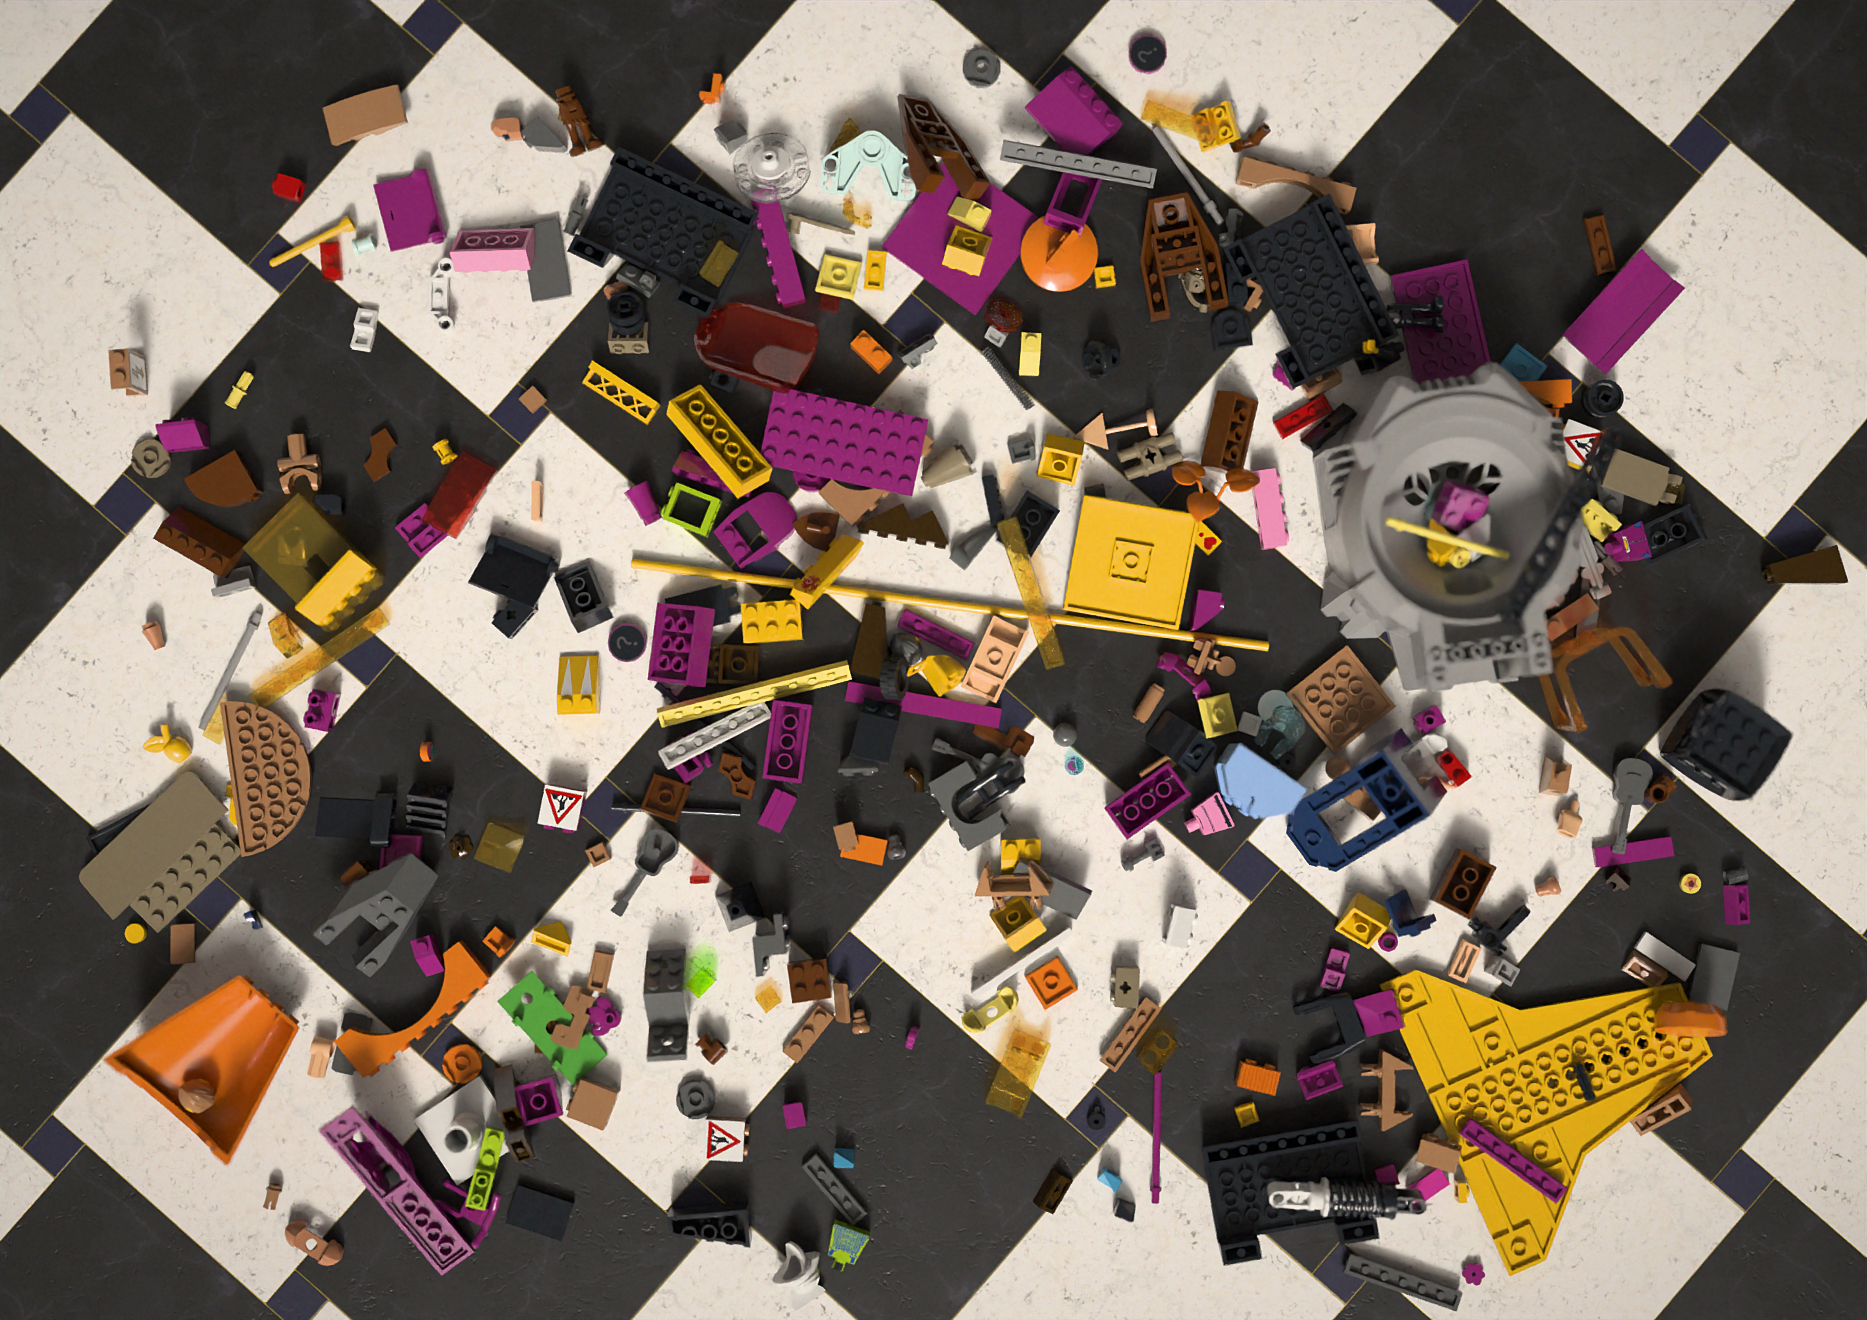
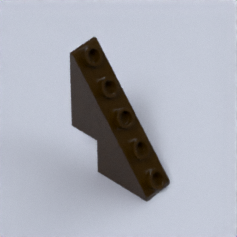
M903 503L857 525L858 533L869 535V532L877 533V537L888 538V535L895 536L896 540L907 542L910 539L915 540V544L923 546L931 543L938 549H945L946 546H949L948 540L933 510L911 520Z
M511 1064L493 1069L496 1108L503 1123L505 1144L516 1163L535 1158L528 1126H524L514 1090L517 1082L513 1066Z

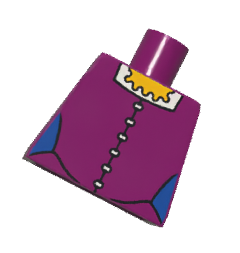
M1642 521L1626 525L1607 537L1609 543L1605 545L1604 550L1606 554L1613 556L1615 562L1638 561L1652 557Z

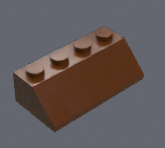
M1217 390L1200 466L1224 474L1234 468H1244L1258 401L1236 391Z
M182 507L176 509L161 523L153 537L156 541L224 578L229 577L247 547V544Z

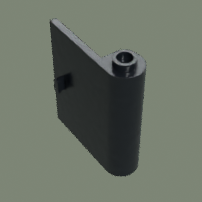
M492 532L486 542L485 553L471 575L468 584L534 610L553 573L556 574L558 572L560 563L555 556Z

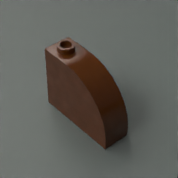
M236 450L184 478L186 485L196 497L204 502L220 507H235L246 502L250 503L259 498L258 495L264 493L243 455Z

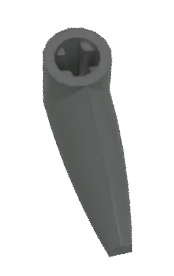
M991 526L976 532L959 545L949 559L965 571L994 536L999 527Z

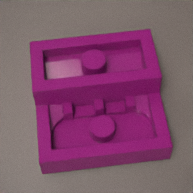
M426 502L395 527L420 558L451 534Z

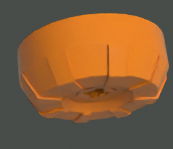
M1667 1002L1666 1004H1661L1654 1014V1031L1666 1035L1685 1037L1722 1036L1727 1034L1726 1016L1720 1007L1710 1003Z

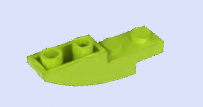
M490 1126L486 1128L465 1205L467 1207L484 1211L486 1209L504 1142L503 1129Z

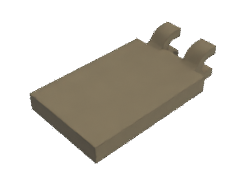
M1618 449L1603 475L1600 486L1652 505H1658L1659 501L1670 505V503H1675L1677 495L1665 492L1667 484L1674 487L1681 485L1683 477L1668 474L1670 468Z

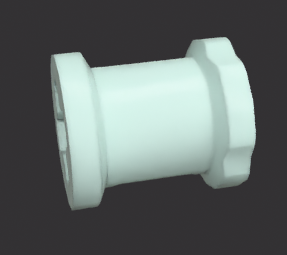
M368 234L367 237L362 239H352L353 249L357 256H360L363 252L370 250L374 252L377 250L372 234Z

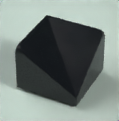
M1117 1198L1113 1209L1114 1216L1132 1223L1135 1217L1136 1205Z

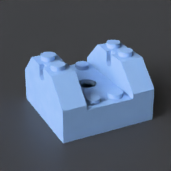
M1228 744L1214 765L1218 792L1223 796L1222 800L1229 805L1233 803L1239 807L1238 811L1245 816L1250 815L1255 819L1257 817L1267 818L1291 813L1307 790L1241 744Z

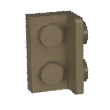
M645 322L640 331L631 335H622L615 332L609 323L608 344L610 352L617 354L648 353V322Z

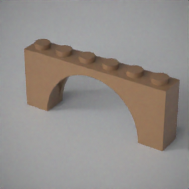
M926 434L921 457L923 455L926 457L934 449L932 447L934 442ZM833 479L818 492L852 527L855 524H861L865 520L864 515L868 511L873 512L879 505L878 501L882 497L886 498L891 493L874 488L861 491L852 490L839 485Z

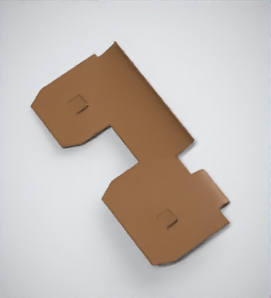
M577 985L571 986L563 1008L575 1015L570 1027L563 1024L555 1026L550 1038L554 1043L577 1050L590 1015L585 1014L587 1007L591 1008L595 997L592 996L593 991Z

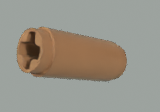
M1153 683L1136 708L1133 717L1145 723L1159 703L1165 690Z

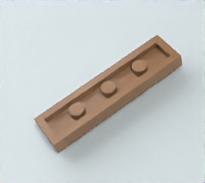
M1144 997L1099 1061L1116 1073L1158 1015L1161 1008L1147 997Z

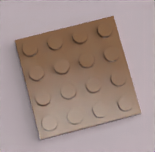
M1348 645L1344 646L1285 693L1333 755L1340 752L1396 707Z

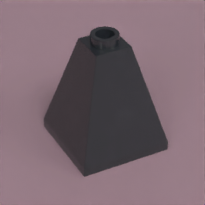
M752 881L715 896L729 932L766 918ZM735 907H738L740 911L737 912Z

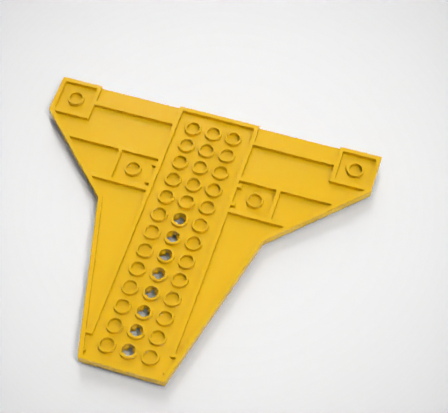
M1416 969L1380 984L1382 991L1394 988L1406 1027L1399 1029L1447 1139L1454 1140L1459 1143L1458 1145L1462 1146L1458 1160L1459 1166L1509 1276L1546 1261L1585 1156L1713 1056L1705 1037L1662 1034L1661 1040L1655 1038L1654 1014L1659 1006L1667 1002H1689L1681 984L1678 982L1524 1009H1516ZM1639 1038L1646 1040L1643 1048L1639 1045L1637 1046ZM1621 1046L1628 1047L1625 1056L1619 1053ZM1603 1054L1610 1055L1608 1063L1601 1061ZM1576 1063H1592L1590 1071H1585L1592 1084V1090L1596 1095V1099L1592 1101L1584 1099V1092L1580 1089L1576 1073L1572 1075V1079L1565 1077L1567 1070L1574 1071L1572 1066ZM1549 1078L1556 1079L1554 1087L1547 1085ZM1469 1117L1565 1185L1568 1189L1558 1203H1554L1461 1136L1458 1132Z

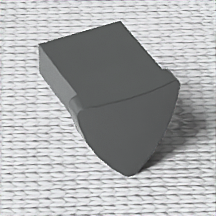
M1025 438L1023 441L1007 445L1012 464L1027 460L1034 461L1036 458L1035 445L1031 438Z

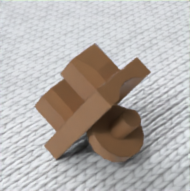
M1196 639L1193 648L1202 651L1201 656L1198 657L1191 654L1187 662L1188 666L1195 669L1194 673L1200 675L1201 672H1204L1208 662L1207 668L1213 670L1215 664L1221 665L1222 660L1218 658L1219 651L1214 650L1211 655L1216 643L1215 639Z

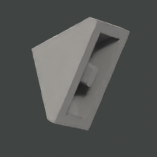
M1492 955L1484 970L1485 973L1510 987L1520 971L1519 968L1496 955Z

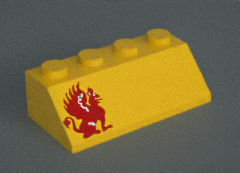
M844 534L839 539L836 537L829 544L831 548L827 552L823 551L817 557L818 562L814 566L812 564L809 565L804 571L806 575L802 579H796L792 584L793 590L790 595L805 608L809 609L858 556L864 542Z

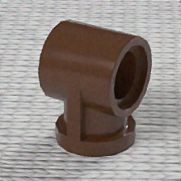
M1661 774L1652 784L1647 786L1644 798L1651 803H1663L1677 786L1671 778ZM1655 788H1657L1659 791V796L1657 798L1653 796V791Z
M708 1031L695 1043V1046H699L702 1049L701 1054L712 1065H715L728 1052V1049L718 1038L715 1037L713 1039L712 1033Z

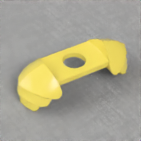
M1009 986L1002 987V989L997 991L999 997L978 1011L971 1008L968 1012H965L961 1016L962 1025L967 1031L972 1033L985 1031L988 1026L1014 1011L1019 1001L1017 992ZM991 1007L997 1008L998 1011L994 1017H988L987 1011Z

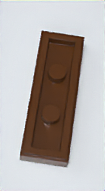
M1604 214L1584 219L1583 223L1596 276L1616 272V263Z

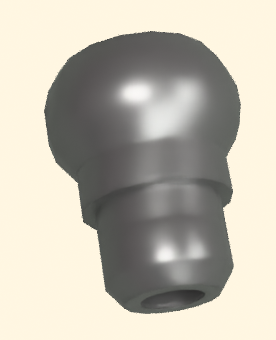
M898 834L890 835L888 837V857L892 860L905 857L906 850L902 846V842H900V836Z

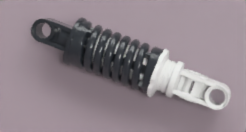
M1322 1178L1320 1184H1314V1182H1308L1307 1184L1275 1181L1267 1187L1268 1197L1272 1206L1277 1208H1304L1309 1211L1320 1209L1323 1216H1342L1344 1214L1348 1217L1351 1214L1353 1217H1357L1359 1214L1360 1217H1365L1366 1215L1372 1218L1374 1215L1376 1218L1381 1216V1218L1394 1220L1397 1213L1421 1215L1427 1210V1203L1419 1189L1396 1188L1394 1181L1377 1183L1375 1181L1362 1182L1357 1180L1354 1182L1353 1180L1338 1181L1337 1179Z

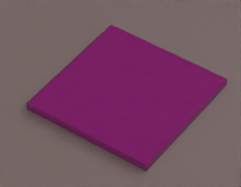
M942 163L940 167L945 174V178L934 194L921 192L885 241L882 249L976 316L1019 257L1021 243L1026 231L1040 218L991 183L979 200L968 199L991 210V217L982 233L948 215V212L956 197H963L945 164ZM955 226L993 237L979 276L970 275L958 269H951L942 264L947 244Z

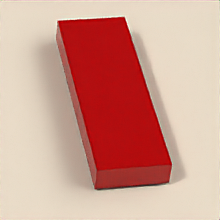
M1323 394L1273 422V425L1283 440L1334 410Z

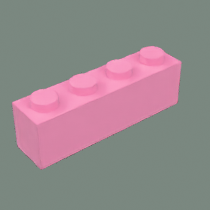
M1276 468L1252 471V473L1260 478V483L1252 489L1261 550L1285 547L1287 542H1289V533L1284 527L1287 519L1286 513L1282 511L1281 503H1284L1283 493L1279 492L1278 484H1281L1279 472L1276 473Z

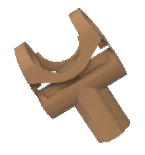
M305 434L287 436L290 457L278 458L277 461L280 483L284 493L291 494L294 481L303 474L311 481L314 491L320 490L322 487V472L319 454L307 455ZM318 468V470H315V473L306 470Z

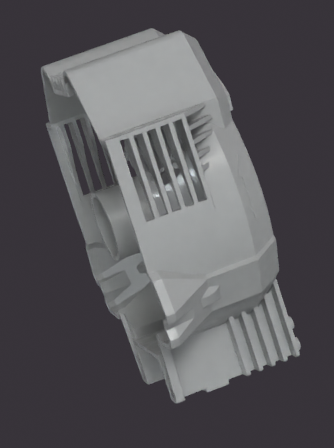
M1489 363L1483 365L1466 378L1460 376L1454 380L1452 377L1442 383L1440 379H1437L1431 384L1429 381H1424L1419 386L1416 382L1414 383L1404 376L1390 378L1364 399L1339 445L1335 448L1324 450L1312 459L1324 544L1332 571L1324 579L1320 610L1326 617L1336 616L1341 621L1339 632L1346 639L1378 638L1386 631L1405 691L1426 689V693L1450 690L1454 685L1487 680L1491 684L1517 681L1518 676L1543 674L1552 671L1544 614L1563 608L1566 602L1564 594L1567 592L1570 584L1575 583L1577 579V569L1583 559L1579 552L1582 537V513L1522 619L1516 623L1502 622L1499 618V610L1570 487L1574 476L1567 462L1561 418L1551 417L1552 415L1498 364ZM1484 463L1481 478L1472 488L1476 489L1482 483H1499L1496 490L1487 495L1490 501L1482 517L1486 514L1490 515L1488 546L1509 552V557L1505 560L1483 554L1474 562L1469 560L1461 568L1455 567L1450 561L1439 567L1436 563H1432L1427 556V536L1404 529L1396 530L1395 527L1385 524V519L1387 516L1395 519L1403 518L1405 522L1429 528L1430 520L1432 519L1430 516L1446 480L1466 486V479L1471 470ZM1490 464L1498 468L1501 478H1486ZM1449 467H1455L1458 470V477L1456 479L1447 478L1446 470ZM1431 469L1436 470L1439 476L1438 481L1434 483L1431 482L1429 474ZM1410 476L1413 488L1403 491L1404 482ZM1417 478L1423 482L1428 492L1427 495L1418 488ZM1415 492L1424 499V502L1418 506L1410 505L1404 495ZM1572 502L1568 504L1569 510L1573 512L1575 509ZM1562 520L1558 522L1559 528L1563 530L1565 527ZM1550 537L1548 539V544L1550 547L1553 548L1555 542ZM1542 555L1538 557L1540 565H1543L1545 562ZM1532 573L1528 574V581L1530 583L1534 582V575ZM1522 591L1518 592V599L1520 601L1524 600V593ZM1509 609L1507 612L1510 619L1514 617L1512 609ZM1494 659H1497L1499 677L1501 679H1496L1492 663Z

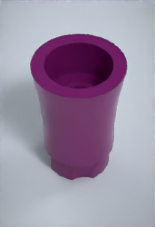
M648 481L624 493L637 511L640 519H643L645 526L663 518Z

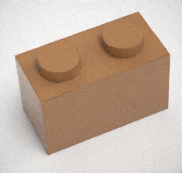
M1423 1133L1416 1162L1455 1174L1462 1146L1458 1145L1459 1143L1454 1140L1448 1139L1446 1141L1440 1139L1435 1134Z

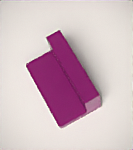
M775 788L758 824L780 833L797 798Z

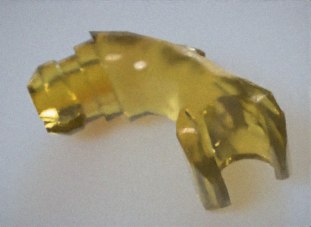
M845 201L842 213L848 221L865 229H870L872 224H867L864 221L872 219V216L870 214H864L862 217L856 216L853 203Z

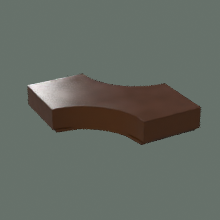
M386 428L369 438L372 445V453L369 460L363 466L374 482L391 472L389 456L397 446Z
M726 751L722 752L718 771L729 778L732 784L733 795L751 800L757 780L750 777L744 770L742 764L743 756Z

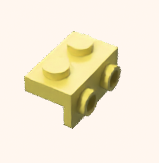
M1590 499L1582 511V523L1586 526L1588 532L1599 542H1603L1610 533L1618 530L1622 525L1614 514L1608 513L1597 500Z

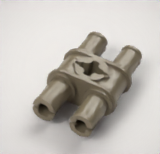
M1173 432L1159 437L1151 436V438L1138 443L1134 442L1132 447L1117 452L1121 463L1136 457L1140 460L1139 465L1124 470L1127 481L1143 475L1144 477H1149L1150 474L1161 470L1165 471L1167 466L1183 461L1179 450L1164 456L1160 454V448L1176 443ZM1148 452L1154 454L1152 461L1145 458Z

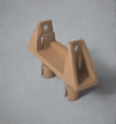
M1030 860L1027 867L1030 874L994 876L993 870L990 869V862H986L975 897L992 896L995 910H997L998 905L1001 910L1006 907L1004 896H1029L1032 909H1034L1035 905L1038 909L1043 907L1041 895H1050L1054 882L1033 860Z
M1379 1049L1378 1064L1360 1063L1361 1068L1369 1069L1360 1071V1076H1378L1377 1104L1360 1103L1359 1106L1368 1110H1360L1359 1113L1360 1116L1376 1115L1378 1117V1128L1381 1131H1386L1413 1116L1411 1111L1394 1110V1070H1413V1067L1386 1051Z

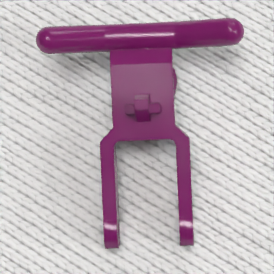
M444 1180L442 1184L445 1187L466 1197L465 1203L461 1211L441 1200L437 1199L434 1202L439 1208L457 1218L465 1217L481 1226L472 1241V1246L476 1248L480 1245L491 1226L498 1210L501 1194L499 1192L494 1193L491 1204L487 1202L485 1211L465 1206L469 1194L468 1190L450 1180Z

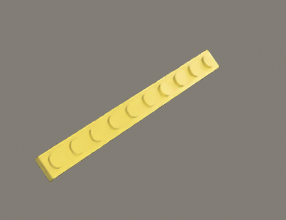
M845 660L656 709L661 727L663 728L852 680L848 662Z

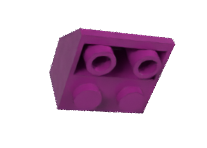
M193 417L181 418L182 421L178 422L167 419L162 420L160 424H155L157 433L166 451L173 453L210 448L208 425L201 423L200 420H194Z

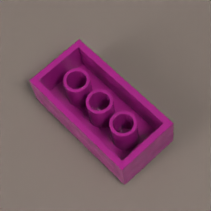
M773 700L762 778L803 783L813 705Z

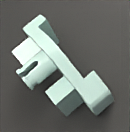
M874 130L866 131L844 146L834 150L822 160L820 187L828 194L846 196L863 166L866 165L878 167L890 200L908 202L916 196L917 189L911 183L909 184V189L913 193L909 194L908 197H905V194L902 193V190H906V183H902V181H912L911 177L904 176V170L908 167L906 156L880 132ZM830 159L835 160L837 164L833 170H829L826 167V163ZM825 172L836 174V177L831 175V182L835 183V185L831 186L830 190L824 185L829 181V176L825 175Z

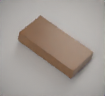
M599 950L594 951L586 989L603 993L607 992L615 954Z

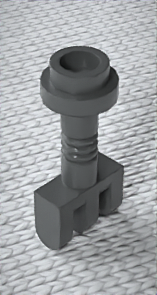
M1157 838L1145 843L1146 850L1130 859L1128 856L1123 858L1121 865L1126 872L1133 871L1135 864L1148 857H1151L1152 861H1156L1165 856L1164 852H1160L1157 855L1155 853L1161 849L1160 845L1152 847L1153 844L1158 842Z

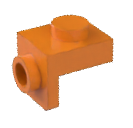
M714 73L711 92H699L700 99L704 103H720L721 93H725L726 81H723L722 75Z

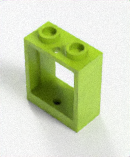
M676 483L669 491L668 497L671 498L668 505L665 504L662 509V519L708 538L722 501ZM681 490L711 502L701 528L670 517Z

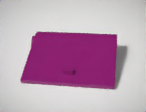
M427 168L414 170L410 173L411 176L373 184L391 252L429 243L441 244L447 238L431 173Z

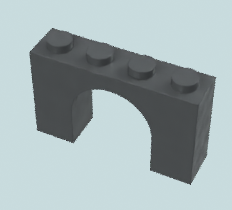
M972 758L928 783L931 795L938 800L941 812L946 814L951 829L956 831L961 846L966 848L967 851L972 850L1011 826L1002 809L981 820L968 819L959 811L955 798L960 788L981 776Z

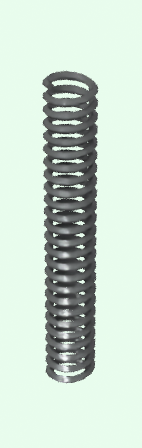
M987 346L981 350L983 357L988 359L987 362L1001 376L1000 379L1004 381V384L1018 398L1017 400L1023 408L1029 410L1034 407L1035 404L1033 402L1029 403L1031 399L1027 397L1028 394L1023 396L1026 392H1023L1022 387L1017 389L1020 385H1017L1018 382L1016 380L1012 381L1014 377L1011 378L1012 375L1010 373L1006 374L1009 370L1005 371L1007 369L1004 368L1005 365L1003 363L999 364L1001 360L997 356L993 357L995 353L991 351L992 348L987 350L990 347Z

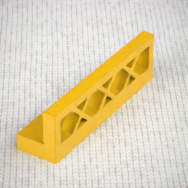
M592 361L589 365L590 371L582 383L648 425L660 407L659 403ZM596 373L601 376L602 384L594 386L589 383V380ZM615 385L618 395H608L606 386ZM632 396L635 405L625 406L622 397ZM648 406L652 409L646 419L639 414L638 407Z

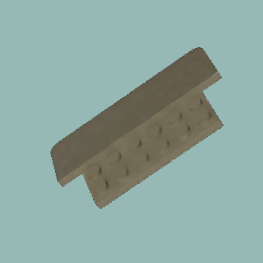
M191 771L185 772L81 870L79 880L112 920L116 919L130 905L159 933L241 855L240 845L217 823L229 809L196 773Z

